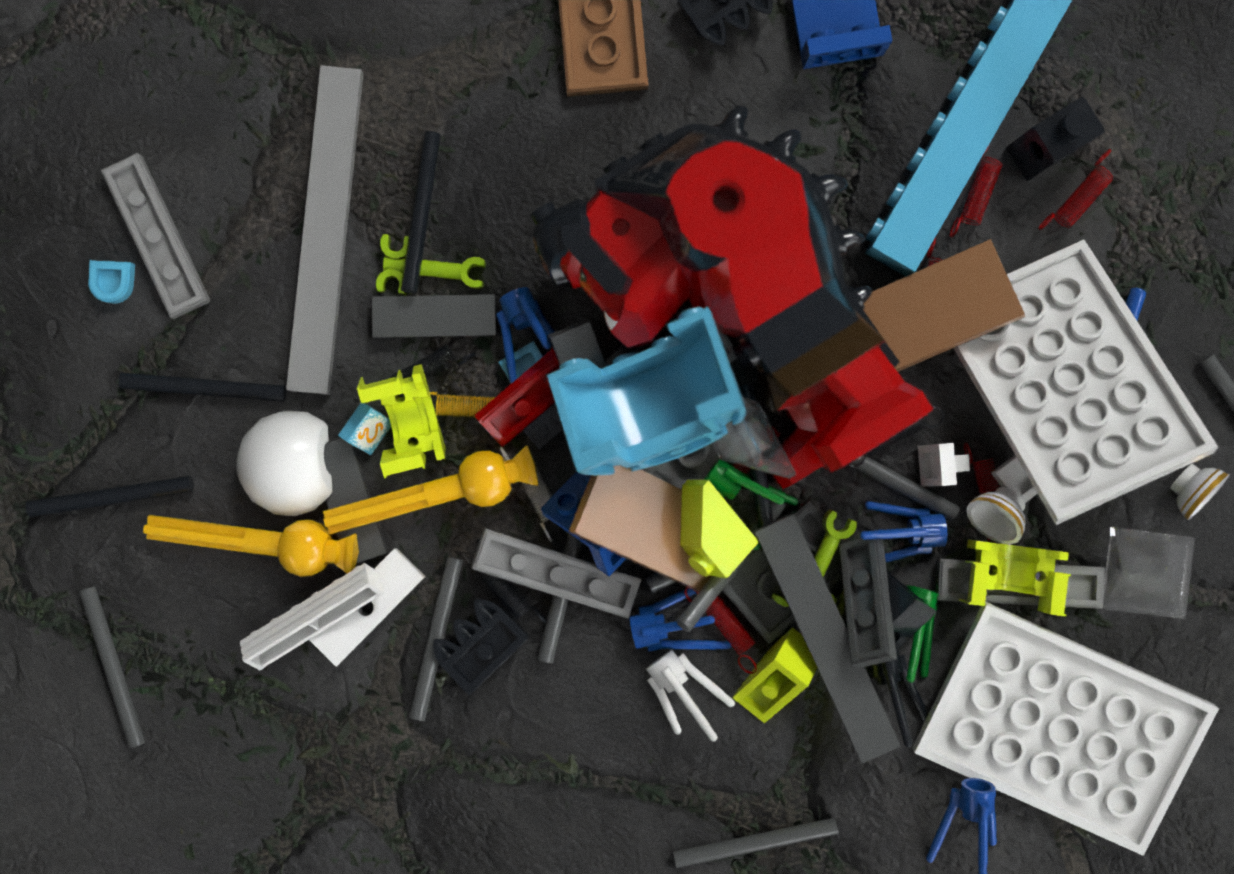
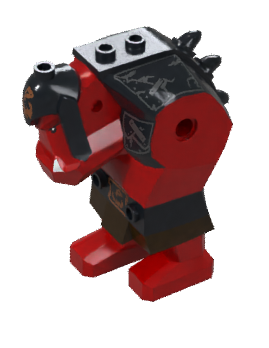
M737 106L723 118L720 124H715L714 126L689 124L678 128L665 137L662 133H659L640 146L642 150L640 153L628 160L625 156L616 159L603 169L605 174L595 180L596 193L588 202L577 198L558 209L555 208L552 201L542 205L530 214L535 223L532 237L539 260L554 283L559 286L569 281L572 288L581 287L604 313V318L611 335L628 349L653 343L687 299H689L694 308L701 307L704 309L709 307L718 332L731 336L736 342L732 350L742 367L745 369L750 366L766 394L770 412L784 409L795 427L791 434L765 462L766 468L777 486L784 489L822 466L830 472L844 467L923 418L933 408L923 391L906 383L894 367L900 363L865 313L864 303L872 295V289L869 286L847 287L844 283L841 257L847 255L848 249L861 245L865 240L863 234L857 230H841L839 225L834 226L828 205L831 204L830 197L845 190L848 186L846 179L833 174L817 176L815 173L810 174L806 168L797 163L793 152L801 141L802 136L795 129L785 131L772 142L765 141L764 144L749 139L748 132L744 130L748 109L745 106Z

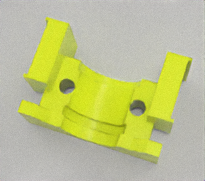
M422 364L414 366L412 377L404 379L401 370H398L397 377L365 384L363 377H360L357 391L361 404L380 399L391 423L395 448L382 452L380 466L384 479L388 475L420 467L425 469V452L434 450L436 460L445 459L446 447ZM399 394H404L405 396H404V397H399V396H397V395H399ZM415 437L417 441H412L410 438Z
M968 539L967 548L976 549V561L965 560V562L971 563L967 600L959 599V601L971 605L985 606L987 589L1012 591L1039 596L1038 611L1066 616L1064 611L1068 577L1071 574L1054 570L1056 559L1068 561L1069 552ZM991 565L993 571L989 574V567ZM1039 571L1040 577L1036 580L1035 575Z

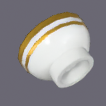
M1194 464L1188 466L1170 487L1172 491L1178 494L1177 506L1181 514L1187 520L1195 516L1222 487L1229 474L1216 468L1200 470Z
M1000 487L995 492L981 494L975 497L966 508L971 524L981 534L1000 544L1011 545L1018 543L1025 531V515L1023 513L1025 502L1017 492L1009 488Z

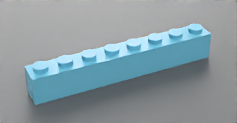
M1011 0L1007 8L1003 6L998 8L987 27L993 33L986 44L979 41L967 61L969 65L973 66L966 79L959 76L947 95V99L952 101L946 114L939 111L926 133L932 136L927 147L925 150L918 147L907 164L906 169L911 171V174L905 185L898 182L889 195L885 204L890 206L891 209L884 221L877 218L867 233L865 239L871 243L865 254L905 277L916 272L1072 0Z

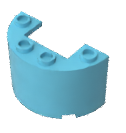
M701 307L692 308L681 313L678 320L667 324L673 336L656 340L652 343V348L638 354L633 352L622 354L613 360L612 365L602 369L587 358L571 359L561 364L560 370L547 375L578 473L594 476L612 475L615 473L613 466L630 467L632 472L663 464L715 442L728 434L727 423L732 420L733 425H736L743 420L746 409L709 307L704 309Z

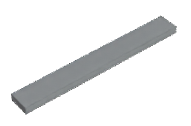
M320 65L287 391L330 395L364 75L361 69Z

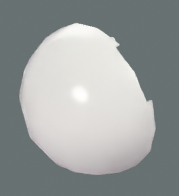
M282 411L261 418L247 431L242 438L237 454L236 471L240 484L252 502L275 515L298 516L315 510L330 497L332 493V478L324 462V447L329 442L327 424L308 412Z

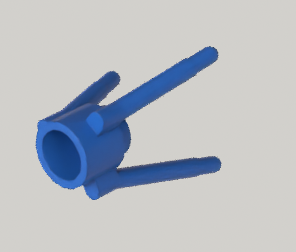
M528 287L518 288L503 295L499 300L503 310L496 314L501 326L510 384L517 379L510 325L514 324L516 330L531 326L545 349L551 347L548 335L555 332L542 313L538 301L534 300Z
M870 501L865 503V508L869 510L914 518L913 520H908L907 528L863 531L860 533V538L863 540L908 538L910 544H916L915 546L886 553V563L916 554H931L932 547H944L946 545L947 523L943 514H930L928 508L913 509Z
M687 589L688 597L696 594L693 589ZM685 590L679 591L654 604L639 607L640 615L630 616L631 631L636 649L647 647L648 652L660 649L716 650L730 649L731 645L729 641L662 640L668 638V632L683 629L678 626L676 621L666 623L663 614L655 615V613L686 599ZM713 616L701 617L693 628L713 624L715 619Z
M967 778L962 781L961 789H951L950 802L926 856L927 862L932 863L935 860L959 807L965 819L978 822V874H987L988 842L991 846L997 844L996 787L993 783L978 778Z

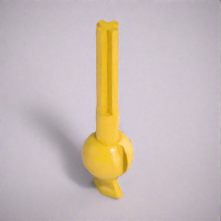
M528 445L513 459L507 461L498 453L477 451L465 458L460 464L459 473L324 510V524L331 535L464 497L469 503L479 507L494 506L508 496L512 489V483L522 482L539 486L536 464Z
M149 515L147 517V524L143 528V533L147 534L146 539L278 557L281 566L286 571L299 577L313 576L323 571L328 563L335 564L348 574L355 568L359 554L357 533L340 540H333L328 529L322 523L313 520H299L287 526L283 532Z

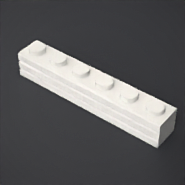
M366 563L356 566L351 572L334 580L332 584L321 591L313 593L305 601L294 605L289 611L272 619L270 623L251 632L249 636L240 641L243 662L258 670H262L267 665L370 601L383 595L384 590L380 573Z

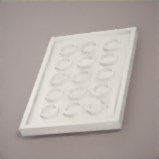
M1081 240L1007 274L1025 313V318L954 347L963 366L1056 525L1215 453L1218 448L1085 240Z
M985 602V606H981L912 749L915 754L969 778L987 780L993 783L996 790L1144 856L1219 708L1198 696Z

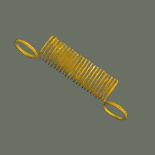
M430 392V395L437 396L436 416H438V411L439 416L441 415V397L443 398L442 416H446V413L449 416L450 404V417L452 414L453 417L454 415L457 417V412L458 417L460 416V399H462L461 417H465V414L468 417L469 399V417H471L472 399V418L476 412H479L480 400V410L482 409V400L483 407L485 406V399L486 405L488 399L489 402L493 400L489 396H485V398L483 396L481 398V396L470 397L464 395L463 397L462 395L440 396V394L437 395V392Z

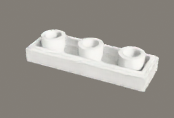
M394 548L374 569L380 573L384 594L371 601L374 607L373 612L370 614L365 613L361 607L309 639L336 667L426 577L397 548Z

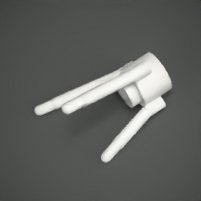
M671 649L646 668L651 676L647 681L656 692L664 713L676 735H679L682 730L664 688L668 693L676 692L711 741H716L717 734L682 686L689 679L684 672L686 671L727 706L733 707L735 701L693 666L684 653L677 657Z

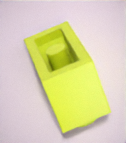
M687 480L682 485L680 545L690 556L688 559L689 564L700 575L728 578L759 541L709 480Z
M792 627L768 650L757 664V671L754 674H749L732 697L764 724L809 686L817 670V666L802 634Z

